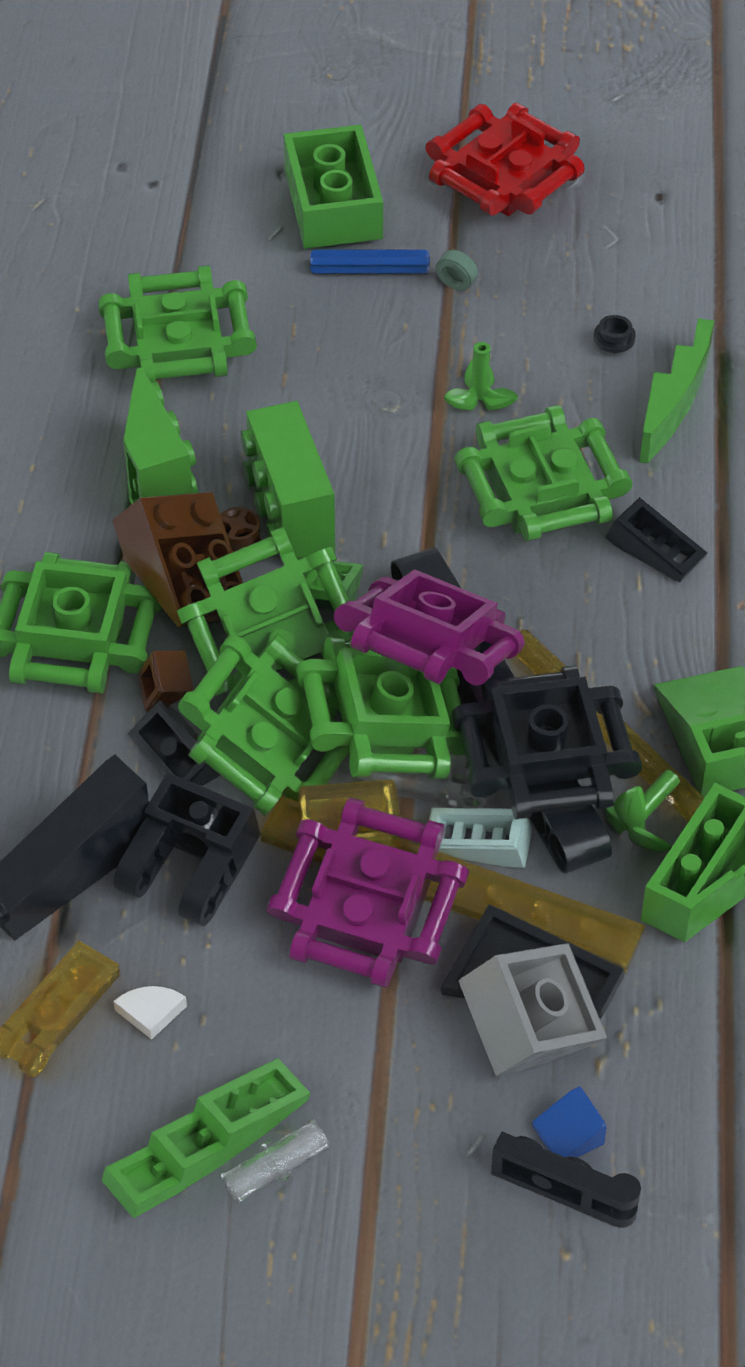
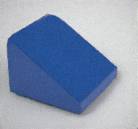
M580 1086L569 1091L532 1121V1127L548 1151L565 1158H578L605 1143L606 1123Z

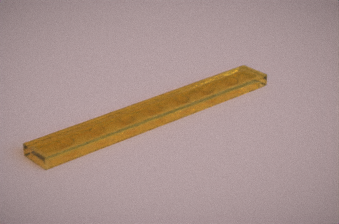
M281 796L261 830V842L294 853L299 840L296 837V832L301 820H313L329 829L338 831L341 817ZM359 826L356 837L417 854L420 848L419 844L363 826ZM317 847L312 860L322 863L327 850ZM437 853L435 860L441 862L453 861L465 866L469 870L465 886L458 888L451 907L452 911L480 920L490 904L623 968L624 973L627 974L644 935L645 925L447 854ZM431 881L424 901L432 903L439 885L438 882Z

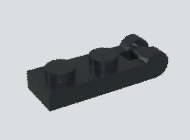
M501 1131L493 1147L491 1175L615 1227H628L636 1220L641 1185L633 1175L621 1173L611 1177L594 1170L582 1159L577 1157L565 1158L543 1149L537 1141L529 1137H515Z

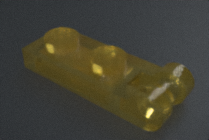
M79 940L0 1028V1058L4 1060L12 1058L18 1062L19 1070L30 1077L38 1076L46 1067L50 1055L119 978V964ZM28 1031L37 1035L30 1045L21 1040Z

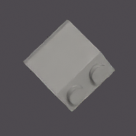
M569 943L496 955L458 980L495 1076L534 1069L597 1044L607 1038Z

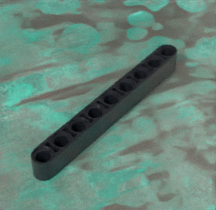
M435 547L393 560L390 564L392 579L397 581L415 569L461 588L442 555ZM483 641L473 650L483 653L493 644ZM505 660L494 668V673L492 674V676L497 675L499 679L515 678ZM457 669L460 679L457 690L462 704L484 701L481 685L470 684L463 677L462 671ZM492 724L481 725L479 727L481 736L500 766L495 748V735ZM577 780L527 786L529 793L581 787ZM593 805L531 813V818L529 819L556 865L564 874L611 857L612 845L609 834Z

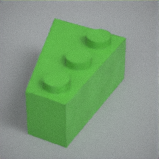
M717 783L713 784L645 887L640 921L683 942L688 941L745 898V797Z

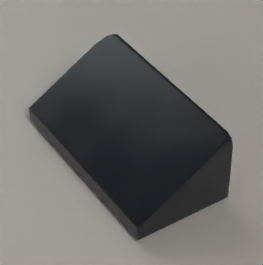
M161 700L128 733L164 777L169 772L203 786L221 776L204 761L198 764L188 756L198 741L199 735L174 708Z

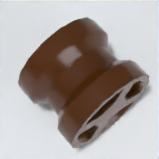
M232 507L220 514L233 552L261 541V522L259 516L253 510L246 507Z

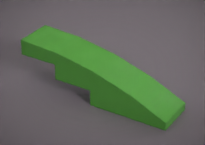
M698 318L693 347L676 345L671 374L653 373L643 428L640 463L648 464L670 440L690 410L703 381L711 349L715 320Z
M277 1058L198 1097L193 1112L153 1131L147 1147L105 1167L102 1182L134 1219L185 1190L228 1162L308 1101L311 1093Z

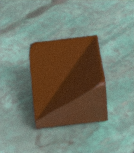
M153 651L137 674L144 708L147 713L159 700L170 706L182 699L187 692L193 690L185 651Z

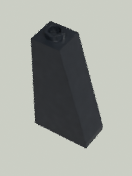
M116 754L107 759L0 861V927L14 941L114 870L146 818L144 811L149 804L147 783Z

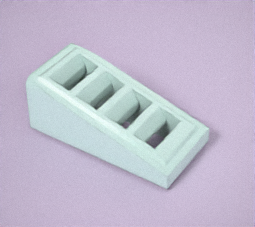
M431 808L429 820L445 825L443 839L437 853L438 856L503 867H526L532 835V827L528 818L515 820L512 809ZM447 825L454 826L451 839H444ZM467 828L473 829L471 839H464ZM486 831L493 832L491 839H485Z

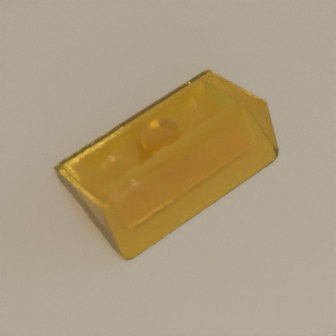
M394 780L302 786L298 794L299 821L301 822L303 819L313 820L329 829L338 831L342 812L349 797L365 801V807L400 816L396 783ZM359 826L356 837L369 841L401 839V837Z

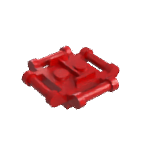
M517 102L509 107L506 115L501 119L493 116L492 111L485 104H478L469 111V117L442 137L435 136L425 146L428 156L435 161L429 171L430 181L439 186L447 185L480 204V209L491 216L502 212L509 217L517 210L528 215L533 214L542 206V201L568 180L575 181L585 171L582 160L578 156L573 155L579 147L580 137L570 131L562 132L529 114L528 108ZM477 129L482 131L480 135L460 150L455 151L452 149ZM544 140L551 143L554 146L550 148L549 146L544 144Z

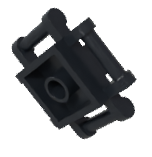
M576 665L561 667L560 672L507 679H499L497 675H493L481 685L484 701L461 704L451 713L455 729L461 732L471 772L467 778L471 794L475 797H488L497 790L509 789L515 820L531 818V813L594 804L597 809L613 807L614 794L609 775H615L620 779H629L637 776L643 769L639 753L632 750L620 710L623 706L620 690L615 686L589 688L586 676L580 677ZM596 712L602 714L612 752H607ZM492 724L495 735V748L500 766L489 767L479 729L481 725ZM586 778H590L592 784L589 786L529 793L527 786Z

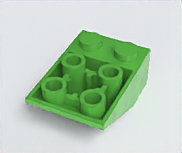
M143 367L137 368L123 439L130 502L133 504L142 497L198 493V486L191 471V466L196 465L193 447L188 439L182 441L175 413L172 410L166 411L164 408V398L157 382H150Z
M738 666L654 684L655 694L700 798L707 795L714 783L732 791L745 788V668Z

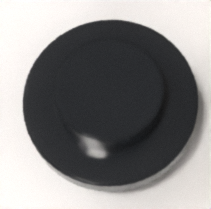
M621 315L604 317L594 330L595 344L606 352H625L635 343L636 333L632 323Z

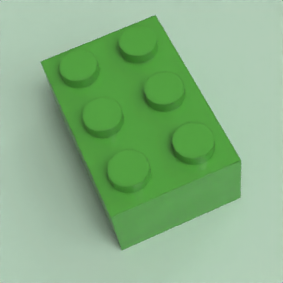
M362 124L284 133L285 174L304 249L383 239V199Z
M298 401L246 411L247 430L241 431V441L244 453L249 460L242 462L243 474L247 486H254L256 492H254V503L259 518L266 517L268 524H265L267 538L271 537V531L284 527L297 560L332 546L335 553L334 491Z

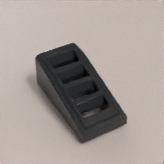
M640 497L613 522L605 537L619 549L678 582H681L708 554V552ZM651 536L656 540L652 542L648 537ZM664 544L671 547L667 553L661 549ZM679 553L687 556L681 564L674 560Z

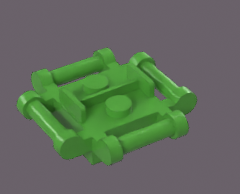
M210 265L197 266V271L142 277L140 273L128 274L130 297L121 298L117 294L109 293L103 295L98 300L99 313L105 321L108 343L105 349L106 364L113 369L143 367L151 383L156 382L158 379L214 373L215 377L228 376L226 358L249 355L257 347L255 334L249 328L245 302L248 299L246 285L242 281L232 280L225 283L222 288H213ZM200 288V290L143 296V293ZM229 308L233 327V334L231 336L222 337L217 309ZM133 318L137 346L128 347L124 343L121 319Z
M560 405L546 407L544 413L492 424L491 421L477 423L475 427L476 437L481 450H477L475 447H465L459 450L454 457L459 472L466 475L480 505L478 512L483 524L487 527H496L510 523L515 534L521 532L527 542L540 539L542 533L591 521H595L597 524L612 521L613 513L609 499L627 494L633 486L628 472L620 469L604 438L606 431L601 421L597 418H589L578 427L569 429ZM509 438V443L499 445L498 441ZM590 447L605 476L604 479L595 481L580 448ZM483 471H486V474L496 492L498 499H496Z
M280 527L271 531V537L213 561L208 557L197 562L211 597L187 605L177 610V614L182 624L187 623L207 672L220 656L204 617L215 611L218 613L227 637L230 635L241 637L249 644L251 652L259 657L277 633L289 642L287 647L303 660L310 659L319 654L324 659L323 650L327 637H342L345 642L352 639L354 631L346 632L338 629L328 634L304 577V574L317 570L334 612L340 605L350 601L334 565L337 557L332 546L297 560L284 527ZM279 554L283 567L228 590H223L219 578ZM276 661L271 666L276 672L285 669ZM240 671L230 674L214 697L233 690L243 674ZM297 678L288 681L305 695V690L299 685Z
M45 552L42 562L36 561L33 572L16 570L6 572L1 584L3 596L0 602V657H5L9 653L13 654L9 670L10 683L25 685L27 680L87 687L88 692L103 694L106 687L109 665L119 666L128 673L138 674L148 659L145 649L155 614L161 610V605L145 585L134 584L136 574L126 561L122 560L117 565L61 558L60 553ZM25 597L15 631H11L20 600ZM133 606L137 608V613L128 645L118 644L123 628L125 607ZM32 656L87 662L91 663L89 669L35 663L31 662Z
M278 633L267 644L259 657L251 652L249 644L244 639L236 635H230L220 646V656L195 690L187 692L178 704L181 714L202 730L197 738L198 741L188 756L198 764L204 761L255 802L253 807L264 816L274 807L282 794L302 810L313 812L323 800L322 791L347 754H350L349 747L338 746L333 750L327 751L306 782L298 779L294 774L313 750L310 739V730L313 725L306 696L274 671L271 666L276 661L297 678L296 667L304 660L287 647L289 642ZM236 668L243 676L215 713L210 709L209 702L232 670ZM323 683L331 721L338 722L334 719L339 710L334 684Z
M342 637L326 638L323 650L324 659H307L297 665L295 670L297 681L305 690L313 725L310 730L312 746L315 750L321 752L333 750L338 746H348L350 752L349 767L353 777H369L371 772L428 774L431 779H447L451 768L449 750L454 755L466 754L461 732L455 729L451 715L452 711L461 705L457 690L460 679L456 668H450L440 684H436L425 679L424 673L370 650L368 653L351 648V643L345 642ZM323 683L334 684L342 722L331 721ZM415 748H426L427 754H413Z

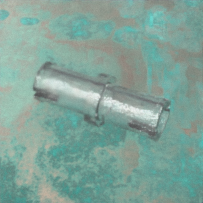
M312 1119L303 1127L275 1143L271 1140L260 1145L261 1151L230 1171H225L221 1174V1177L230 1195L238 1204L244 1201L243 1199L277 1179L281 1183L292 1176L291 1171L322 1151L330 1149V1144L322 1128Z

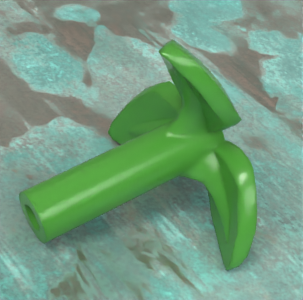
M478 342L473 347V359L467 366L464 375V382L469 390L455 388L449 390L444 395V400L451 406L462 410H473L477 406L478 400H482L488 410H499L512 405L518 400V395L512 390L490 388L495 380L490 366L491 347L488 343Z
M665 770L644 793L641 786H636L623 792L616 798L613 807L602 808L604 816L619 835L626 830L629 839L634 844L651 851H669L672 847L669 843L645 829V820L679 785L680 780L678 776L671 770Z

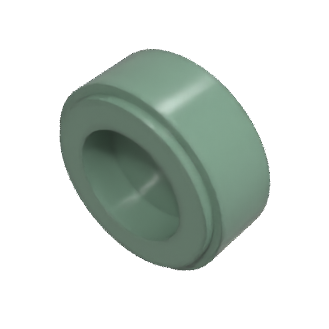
M457 250L446 251L436 264V272L441 281L455 290L464 291L469 289L478 277V269L474 261L466 254Z

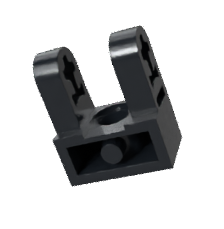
M167 772L144 811L146 818L117 866L114 886L119 890L140 898L147 892L174 847L201 858L199 866L181 897L179 915L201 926H205L215 915L226 893L259 839L261 832L254 808Z

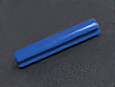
M314 249L310 254V270L313 274H426L430 268V254L426 249Z

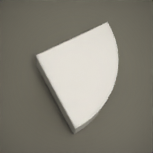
M158 986L137 988L124 993L114 1000L115 1011L151 1040L187 1007L184 995L175 990Z

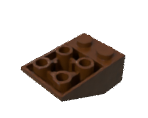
M213 492L139 498L112 520L125 561L177 627L188 626L187 623H181L177 610L211 597L197 562L208 557L213 561L233 552ZM239 570L219 578L224 591L243 583ZM217 611L204 616L207 624L221 622Z

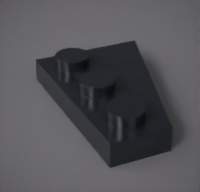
M489 904L443 982L441 993L446 996L465 998L458 980L496 955L567 944L569 942ZM569 943L598 1017L601 1019L624 978V969Z

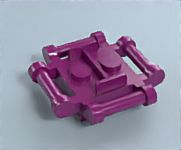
M415 569L399 581L390 577H380L370 585L367 593L356 601H346L334 612L335 623L341 630L346 632L354 631L351 639V648L362 653H368L370 650L424 673L425 679L436 684H440L448 670L453 667L461 670L463 677L470 684L482 685L492 676L494 668L505 658L515 657L522 651L525 643L520 631L504 624L506 614L497 609L498 603ZM483 641L493 644L483 653L473 650Z
M349 797L346 801L338 831L329 829L313 820H301L296 832V837L299 840L279 892L271 896L266 909L275 918L301 926L293 938L289 954L290 959L306 963L309 959L371 978V984L383 988L388 987L397 962L402 963L403 957L425 964H437L442 950L438 943L458 888L465 886L469 875V870L459 863L435 860L443 839L445 825L432 820L424 824L365 807V801ZM359 826L418 842L421 845L418 853L414 854L356 837ZM316 848L326 849V854L312 888L313 896L309 906L298 904L296 900ZM431 881L438 882L439 885L420 937L411 938ZM318 937L337 944H341L370 954H374L378 957L377 959L369 957L360 953H356L350 950H346L337 946L317 941L316 939Z

